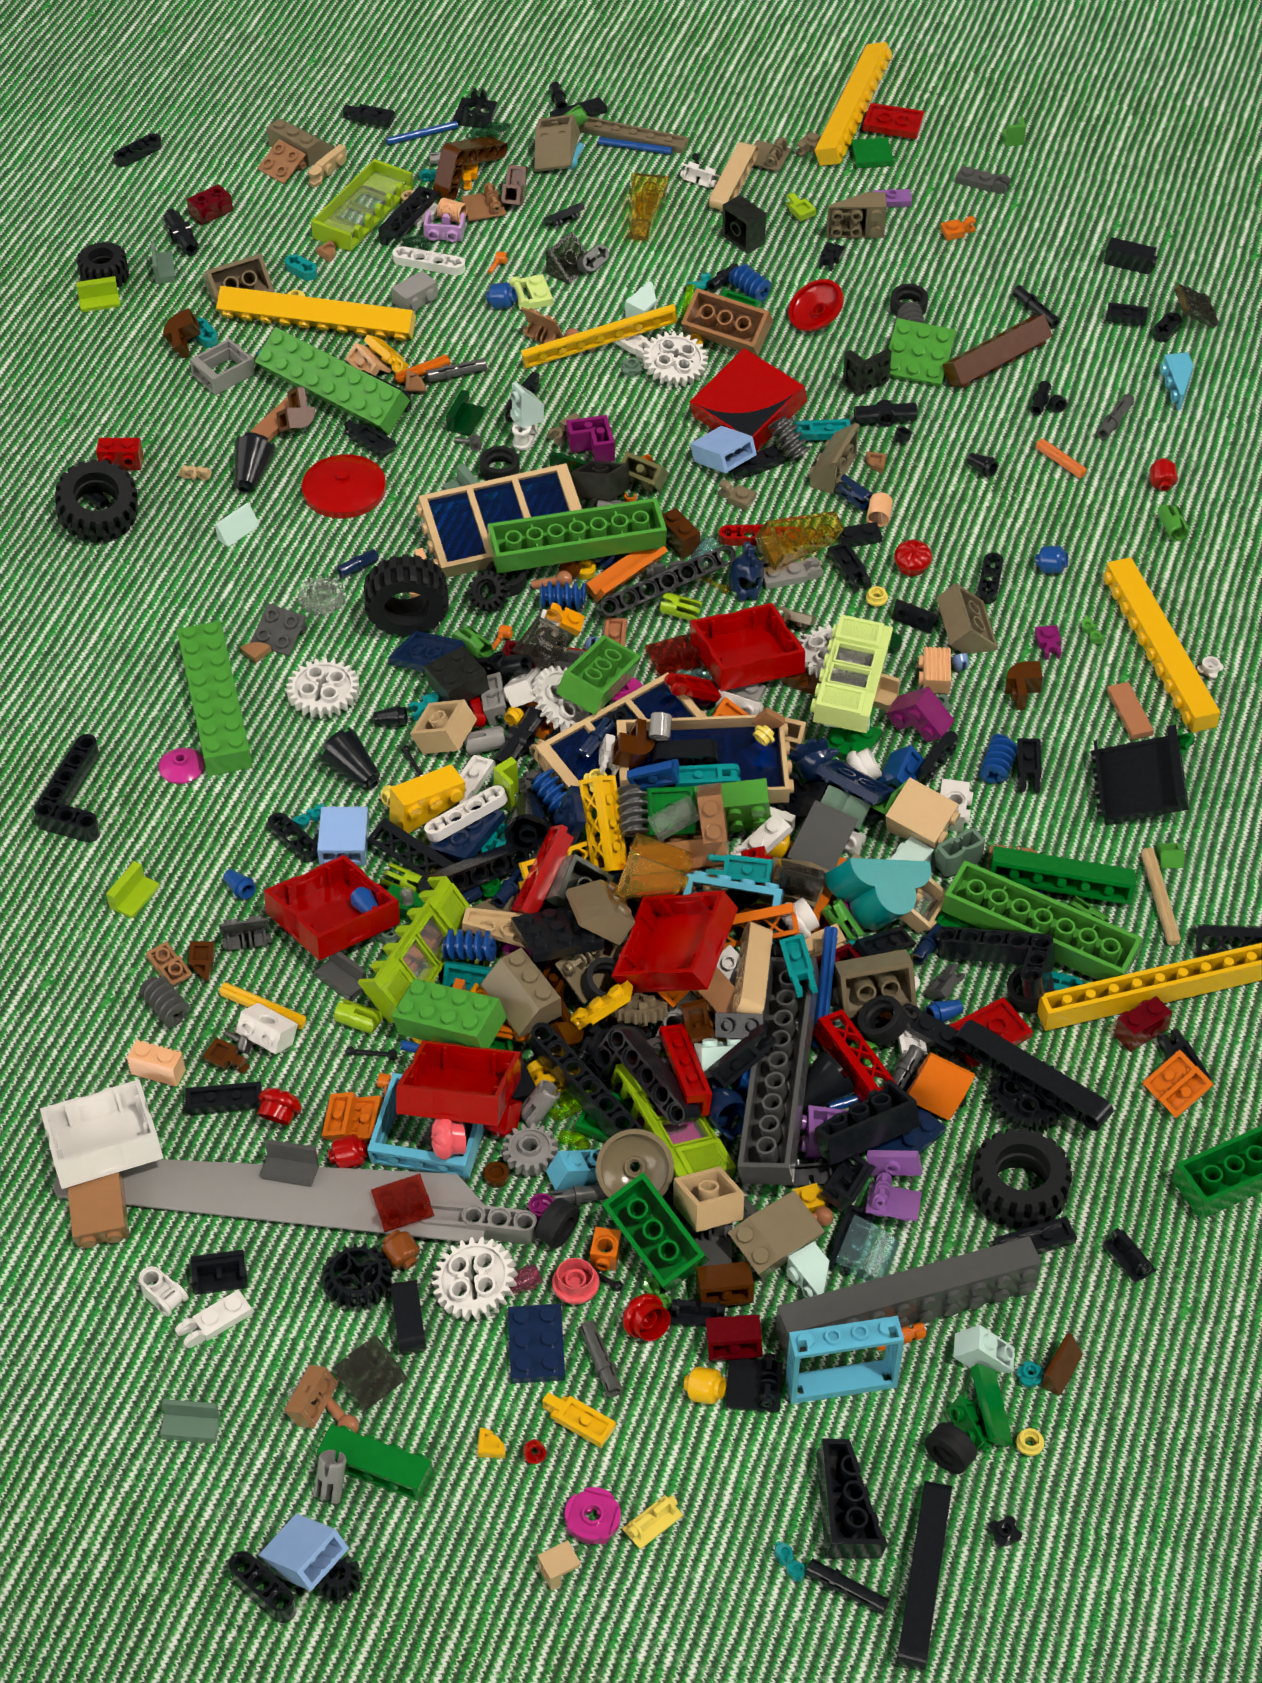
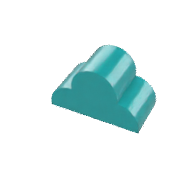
M849 858L824 875L831 893L838 899L849 902L850 910L855 920L864 928L879 930L909 913L914 908L916 890L929 881L931 865L930 861Z

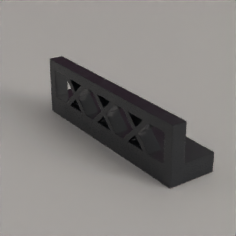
M419 186L378 228L380 244L387 246L394 238L399 239L439 198V192Z
M386 818L380 822L367 838L369 843L421 876L429 874L430 868L439 870L455 864ZM383 832L385 836L390 838V841L380 843L376 839ZM395 845H401L408 852L397 854L395 852ZM418 856L425 861V864L414 865L412 857Z
M1194 924L1196 954L1211 955L1229 951L1224 943L1231 936L1237 937L1243 943L1239 948L1249 946L1248 944L1255 937L1262 938V926ZM1203 935L1213 936L1219 942L1211 950L1202 949ZM1217 936L1225 937L1222 940H1220ZM1242 937H1250V938L1245 941ZM1220 946H1222L1225 950H1217V949H1218Z

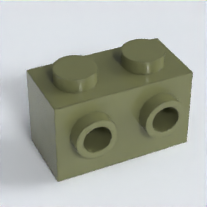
M627 451L621 463L629 464L630 484L637 482L642 484L641 487L647 491L652 492L653 489L661 491L669 474L663 466Z

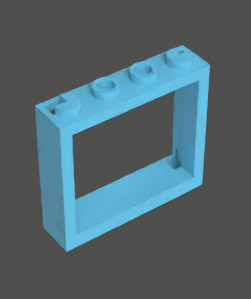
M694 871L693 874L687 873L683 895L692 894L695 883L773 896L772 906L782 905L784 891L779 889L778 884L765 883L764 886L755 885V881L750 879H741V882L731 881L732 877L726 875H717V878L707 877L708 873L702 871ZM772 919L769 922L773 924L776 919ZM772 939V944H775L776 939Z
M393 1073L367 1149L371 1163L422 1172L458 1174L460 1178L469 1179L483 1136V1124L473 1123L464 1156L451 1155L448 1160L440 1159L432 1151L386 1144L396 1114V1086L403 1075Z
M898 1316L789 1332L786 1384L791 1404L897 1388L904 1345V1337ZM886 1346L884 1360L799 1373L800 1359ZM800 1347H806L807 1351L800 1352ZM888 1374L891 1380L884 1381L883 1375ZM798 1388H802L803 1394H797Z

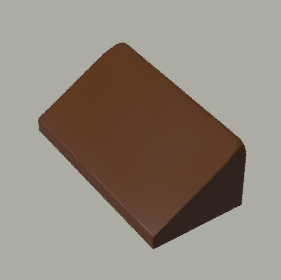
M1068 1333L1065 1335L1045 1371L1042 1381V1388L1059 1396L1064 1391L1082 1357V1352L1072 1334Z

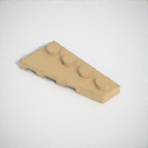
M466 907L462 921L463 931L470 929L472 933L476 934L477 930H481L482 936H484L485 932L490 930L491 936L495 940L525 948L511 926V917L520 916L524 913Z

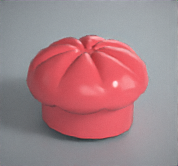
M435 1119L432 1124L431 1138L433 1151L440 1159L448 1160L451 1155L465 1154L466 1136L463 1122Z
M570 1258L563 1261L552 1278V1287L557 1297L563 1302L572 1305H580L590 1301L596 1295L600 1285L596 1270L587 1261L580 1258Z

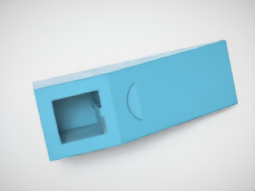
M1188 352L1164 355L1163 363L1160 364V373L1162 376L1164 375L1166 388L1170 390L1171 401L1175 403L1177 410L1182 408L1193 371V363Z
M600 1149L558 1151L546 1169L554 1190L573 1188V1185L582 1187L597 1183L596 1161Z

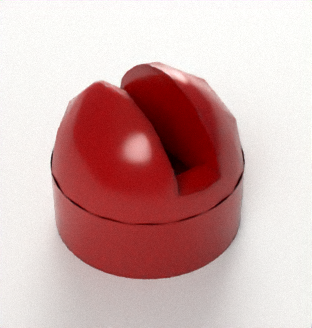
M533 1439L525 1443L523 1454L528 1463L538 1464L545 1459L546 1449L540 1440ZM536 1447L538 1453L533 1455L531 1449Z

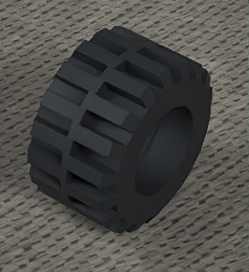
M97 242L93 245H88L87 248H83L81 253L77 255V265L81 281L115 276L117 287H121L129 277L125 250L121 246L115 245V243Z

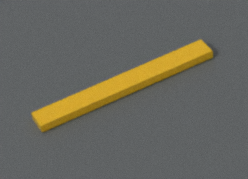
M674 304L521 350L524 367L527 369L677 323L676 308Z

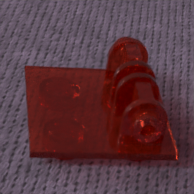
M686 634L645 645V649L659 676L667 672L675 674L702 666L698 658L699 649L691 645Z
M421 1174L371 1189L384 1233L434 1217Z

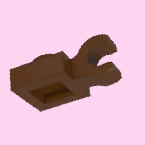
M217 1037L203 1055L205 1062L224 1071L230 1065L240 1073L245 1074L250 1067L249 1064L245 1063L247 1061L245 1057L237 1055L239 1050L235 1045Z

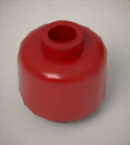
M1158 459L1149 468L1150 481L1154 488L1160 491H1168L1177 484V467L1169 459Z
M356 1134L334 1139L332 1149L328 1150L329 1159L332 1165L336 1164L338 1168L351 1169L363 1165L365 1157H368L365 1140L362 1137L359 1138Z

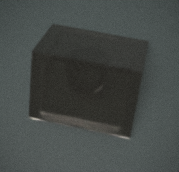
M573 231L569 232L546 251V274L566 284H570L582 274L577 266V262L586 253Z
M777 858L771 883L778 884L779 889H783L786 895L798 898L803 897L805 900L817 902L824 881V871Z

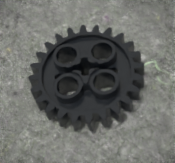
M996 1073L995 1077L991 1078L988 1101L992 1103L991 1110L998 1111V1119L1006 1117L1005 1125L1013 1122L1015 1123V1130L1021 1125L1027 1129L1033 1127L1034 1131H1038V1127L1042 1126L1047 1131L1049 1123L1056 1127L1058 1120H1064V1113Z

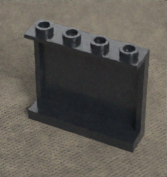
M1176 725L1167 726L1168 736L1100 749L1097 740H1094V750H1091V758L1096 767L1092 769L1094 780L1098 781V785L1094 786L1096 798L1100 799V803H1096L1098 816H1103L1105 825L1189 810L1181 744Z

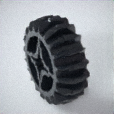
M355 1242L352 1248L343 1245L342 1252L334 1250V1257H327V1265H323V1275L321 1277V1282L324 1285L323 1291L328 1295L331 1303L336 1301L338 1308L346 1305L348 1311L354 1306L359 1312L364 1305L371 1309L372 1302L380 1304L381 1296L387 1297L388 1288H391L393 1277L391 1263L389 1259L385 1258L383 1251L378 1252L375 1245L368 1249L366 1243L362 1247H358Z

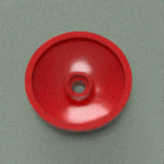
M820 279L808 283L794 295L790 302L788 316L795 328L804 332L817 331L828 326L836 319L843 307V291L836 282L828 279Z

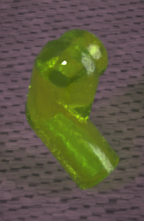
M561 1129L559 1142L575 1145V1150L591 1149V1144L582 1134Z

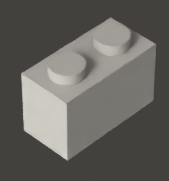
M423 271L391 288L393 304L400 309L415 311L438 298L437 282Z

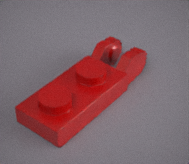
M672 672L664 678L666 685L671 686V693L676 696L685 695L718 702L722 697L712 680L682 673L674 674Z

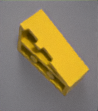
M450 764L391 787L389 820L407 833H411L464 799L465 781L453 765Z

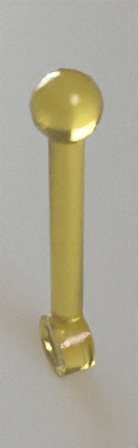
M705 576L700 578L721 589V593H729L728 585H721Z

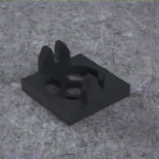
M474 88L470 98H461L453 121H457L458 125L489 129L498 108V102L489 101L484 89L481 90L480 96H478L477 88ZM468 106L475 107V108L472 109V110H469V107H468ZM481 108L488 109L489 113H483Z

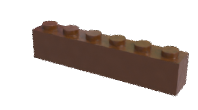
M1045 314L1031 316L943 363L942 366L950 386L966 387L971 384V380L985 377L986 372L989 370L992 372L1000 369L1002 363H1010L1016 360L1017 355H1025L1031 352L1032 347L1046 344V340L1052 337V333Z

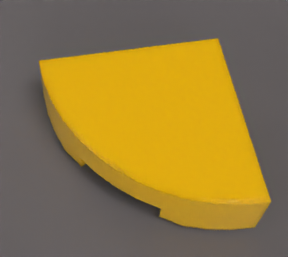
M480 1428L478 1457L505 1458V1447L499 1437L489 1429Z

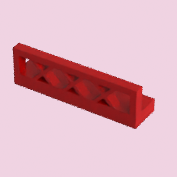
M556 825L550 827L510 911L529 914L539 912L574 839L573 836L566 833L568 829L566 826Z
M843 1009L818 1019L812 1034L824 1051L829 1053L843 1068L841 1072L845 1078L849 1076L855 1088L854 1092L861 1102L868 1098L867 1094L874 1089L880 1091L884 1088V1086L878 1087L873 1080L874 1076L883 1079L885 1082L891 1079L896 1083ZM840 1019L845 1029L835 1027L832 1021ZM846 1038L856 1041L859 1045L858 1049L849 1046L846 1043ZM860 1057L868 1059L872 1063V1068L862 1065L859 1061Z
M685 1025L660 1026L659 1036L686 1104L697 1103L701 1116H708L712 1091Z

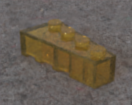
M631 173L629 186V239L649 240L666 197L669 176Z

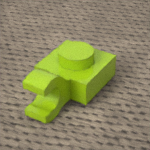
M794 192L787 195L790 201L786 202V205L800 222L816 215V208L806 198L800 200Z

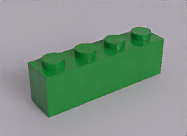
M330 1424L316 1452L319 1459L323 1451L336 1450V1462L338 1461L339 1453L342 1452L347 1460L345 1475L420 1502L433 1475L432 1461L425 1455L406 1452L396 1444H384L371 1435L363 1436L354 1433L352 1429L343 1425L338 1427Z

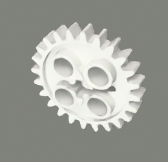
M675 331L672 332V335L664 332V337L657 334L656 339L652 337L650 343H646L642 362L644 363V369H648L647 374H654L653 380L659 378L660 384L666 381L668 387H670L671 383H674L676 388H678L680 383L686 387L687 382L693 385L694 380L700 381V376H704L708 365L707 351L702 350L703 344L697 345L698 339L690 340L691 335L683 337V332L679 336L676 335Z
M827 625L826 629L819 626V631L817 632L810 630L811 635L804 634V639H799L800 644L805 649V671L808 670V675L816 673V678L820 676L821 668L826 669L823 666L825 654H830V652H827L830 639H834L831 637L833 628L830 625ZM839 647L836 659L864 664L868 654ZM833 668L832 674H845L847 670Z
M324 658L320 663L315 659L314 664L307 661V667L299 665V672L292 671L293 677H288L289 683L286 684L290 705H295L296 711L302 709V715L310 712L311 718L316 714H319L320 719L323 718L324 714L332 718L333 712L340 715V709L348 711V705H354V699H358V693L360 692L359 678L356 677V671H351L350 665L344 667L343 661L336 664L335 659L327 662V659Z
M550 666L534 678L535 681L532 683L534 688L531 690V693L536 696L532 698V701L538 702L535 709L542 711L540 717L546 716V723L552 722L553 728L560 727L562 732L591 715L582 707L567 701L556 693L567 667L561 670L560 666L556 668Z
M470 1237L468 1245L461 1240L460 1248L458 1249L453 1245L450 1246L452 1254L443 1253L445 1262L436 1263L441 1270L433 1272L435 1278L438 1279L432 1282L433 1287L436 1289L433 1293L438 1299L440 1306L444 1307L448 1314L453 1312L456 1319L463 1315L466 1321H469L471 1315L479 1321L481 1313H484L489 1318V1310L491 1309L498 1313L499 1308L497 1305L499 1303L503 1305L508 1304L504 1298L505 1295L513 1296V1292L509 1287L517 1286L516 1281L513 1279L518 1276L514 1268L516 1264L511 1259L512 1256L509 1251H505L501 1243L497 1245L493 1239L487 1243L484 1237H481L478 1243L475 1242L473 1237ZM491 1262L489 1266L483 1268L484 1264ZM466 1266L462 1271L457 1272L460 1267ZM492 1286L489 1291L484 1292L485 1288ZM467 1290L465 1294L458 1296L461 1291Z

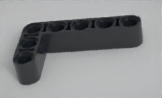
M83 734L76 739L35 804L34 812L40 829L88 843L94 842L100 837L101 833L97 816L92 812L70 806L99 760L100 753L94 735Z
M951 926L942 927L937 930L938 954L942 958L1023 965L1021 982L1024 997L1036 1000L1044 996L1055 963L1052 936L1042 933Z
M635 1027L611 1029L585 1063L603 1084L611 1082L616 1064L623 1063L671 1124L692 1123L698 1120L700 1116L698 1104H686L676 1076Z

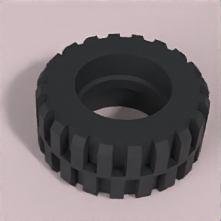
M90 459V462H78L76 467L72 465L67 469L68 473L64 472L60 476V481L56 484L55 493L56 513L58 519H60V524L64 529L68 528L70 535H78L79 540L85 541L88 539L90 543H97L100 540H103V543L110 542V538L117 539L121 537V533H127L130 530V525L135 523L136 515L138 514L136 483L125 469L121 470L120 465L113 463V465L109 464L107 460L98 462L97 459ZM90 492H104L116 500L111 507L99 511L86 509L77 501L83 495Z
M402 554V557H396L395 555L391 556L387 561L385 559L380 561L378 566L375 565L365 578L364 604L368 619L379 630H385L387 634L393 635L394 633L400 637L411 635L414 631L427 633L430 628L434 629L439 625V622L443 621L449 609L448 586L444 572L441 571L437 564H433L431 560L427 558L422 559L418 555H414V557L408 554ZM405 592L420 594L419 596L411 599H398L392 597L396 594Z
M1014 1128L1006 1129L1003 1134L999 1131L992 1135V1139L987 1138L981 1144V1148H978L975 1153L970 1177V1191L973 1194L975 1205L981 1206L980 1211L986 1217L990 1215L992 1217L991 1221L998 1225L1000 1222L1006 1224L1005 1227L1010 1229L1020 1227L1021 1230L1044 1223V1221L1054 1220L1056 1215L1061 1214L1065 1203H1067L1072 1181L1071 1163L1069 1158L1065 1157L1066 1152L1061 1146L1056 1147V1141L1051 1137L1045 1138L1043 1133L1035 1131V1133L1029 1132L1027 1128H1021L1020 1131H1015ZM1008 1168H1024L1034 1172L1044 1184L1033 1190H1018L1005 1184L998 1174Z

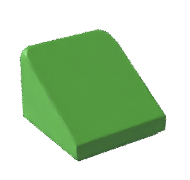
M1179 843L1157 844L1156 848L1161 868L1184 867L1185 851Z

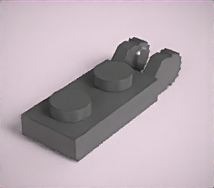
M962 166L956 175L955 182L988 192L992 191L1003 194L1006 192L1007 186L1010 185L1011 179L1004 174L995 175L990 172Z

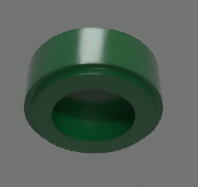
M892 632L888 653H896L902 647V637L895 632Z

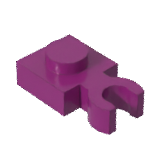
M1057 625L1035 627L1034 634L1039 649H1045L1044 658L1049 660L1050 653H1055L1057 659H1060L1062 641Z

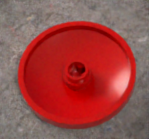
M342 454L327 457L315 463L305 473L302 480L303 498L306 504L320 515L339 519L357 517L373 510L382 501L386 493L385 475L375 462L359 455Z

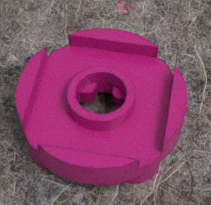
M598 1487L585 1488L584 1492H580L577 1495L575 1493L571 1496L565 1507V1522L568 1533L578 1541L586 1544L608 1543L611 1537L618 1531L621 1523V1509L614 1496L609 1491ZM592 1510H596L597 1516L600 1518L590 1521L585 1515L591 1514Z

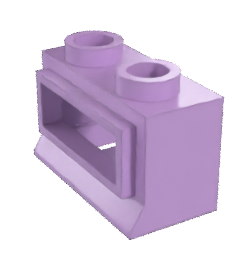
M427 211L423 225L424 238L432 241H463L466 230L465 213H461L459 225H451L449 214H443L442 224H435L431 220V211Z

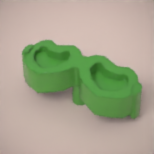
M1085 615L1082 620V631L1090 634L1091 643L1103 644L1104 635L1096 630V624H1093L1092 619Z
M646 1276L643 1282V1290L658 1296L663 1302L664 1308L669 1312L672 1303L671 1297L660 1294V1283L656 1279Z

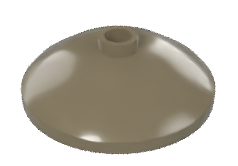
M627 1129L614 1134L604 1143L597 1157L596 1175L600 1187L608 1197H611L642 1172L647 1175L662 1196L666 1193L673 1179L674 1163L668 1146L660 1137L643 1129ZM638 1162L640 1164L639 1170L632 1171L630 1164Z

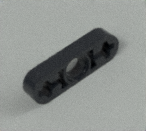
M148 134L115 151L113 154L115 164L119 167H126L162 148L160 135Z
M995 552L986 554L983 561L977 597L983 600L984 604H992L997 599L1003 557ZM991 562H994V563H995V567H994V568L990 567V566H991ZM986 576H993V577H995L996 579H995V580H987L985 577H986ZM986 588H987V589H990V593H989V594H985V593H986Z
M274 813L269 816V832L299 860L310 863L318 858V845L316 841L284 813ZM292 834H296L299 836V838L294 841H290L287 839V837Z

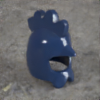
M745 542L742 544V554L736 557L731 565L728 579L729 587L737 593L739 600L744 601L750 597L755 601L758 599V594L763 584L764 567L762 561L755 556L754 546L750 542ZM739 579H747L758 585L753 589H744L739 585Z
M811 738L807 740L806 744L795 746V751H791L788 758L791 761H795L796 770L804 782L815 783L818 780H822V776L816 773L819 764L831 761L839 753V749L829 748L826 738H821L817 741Z
M713 1077L708 1078L712 1099L707 1118L728 1140L734 1141L737 1135H742L746 1101L738 1092L728 1087L723 1088L719 1086ZM740 1114V1124L731 1129L734 1118Z

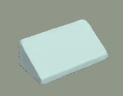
M248 503L215 524L217 539L226 546L232 545L259 526L258 520Z

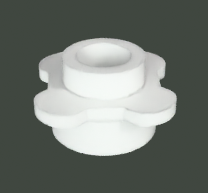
M1208 656L1203 659L1202 665L1197 667V671L1214 679L1217 678V673L1222 671L1224 666L1216 657Z

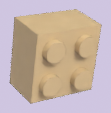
M464 699L429 703L410 735L423 754L458 751L462 747L467 735L471 732L477 718Z
M719 1166L674 1178L673 1205L696 1232L706 1231L710 1228L743 1220L744 1192Z

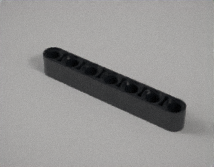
M723 545L604 598L597 605V613L603 619L619 615L664 595L666 592L673 591L728 566L735 560L736 552L729 545ZM721 551L727 553L728 561H723L720 558ZM701 560H706L709 563L708 570L701 567ZM682 568L690 572V578L682 576ZM663 577H667L670 579V587H666L663 585ZM644 585L651 588L652 593L650 596L643 593L642 588ZM624 594L632 597V604H626L623 601ZM604 603L612 605V613H607L604 610Z
M968 1020L952 1038L954 1046L959 1051L1090 1130L1099 1131L1114 1112L1112 1104L1105 1098L973 1020Z
M539 1022L532 1027L529 1041L531 1051L609 1138L627 1129L645 1130L552 1026ZM601 1108H607L609 1111H604ZM617 1126H623L626 1129H620Z
M924 1481L896 1665L920 1670L926 1669L952 1492L951 1485Z

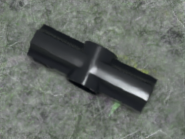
M173 208L167 210L163 215V219L169 229L172 241L178 243L184 254L188 256L195 255L199 250V244L193 236L189 222L184 221L179 211Z
M884 399L877 402L876 405L854 407V423L857 424L878 423L882 427H889L898 421L917 420L916 403L893 404L890 400Z
M497 651L490 657L474 658L485 669L487 675L500 672L502 681L510 678L512 675L528 674L532 669V659L528 654L506 655L503 651Z
M530 706L518 724H513L508 729L505 743L493 758L496 764H500L510 757L518 761L524 751L528 752L529 746L534 744L536 733L547 719L546 716L540 717L542 711L535 709L536 706Z

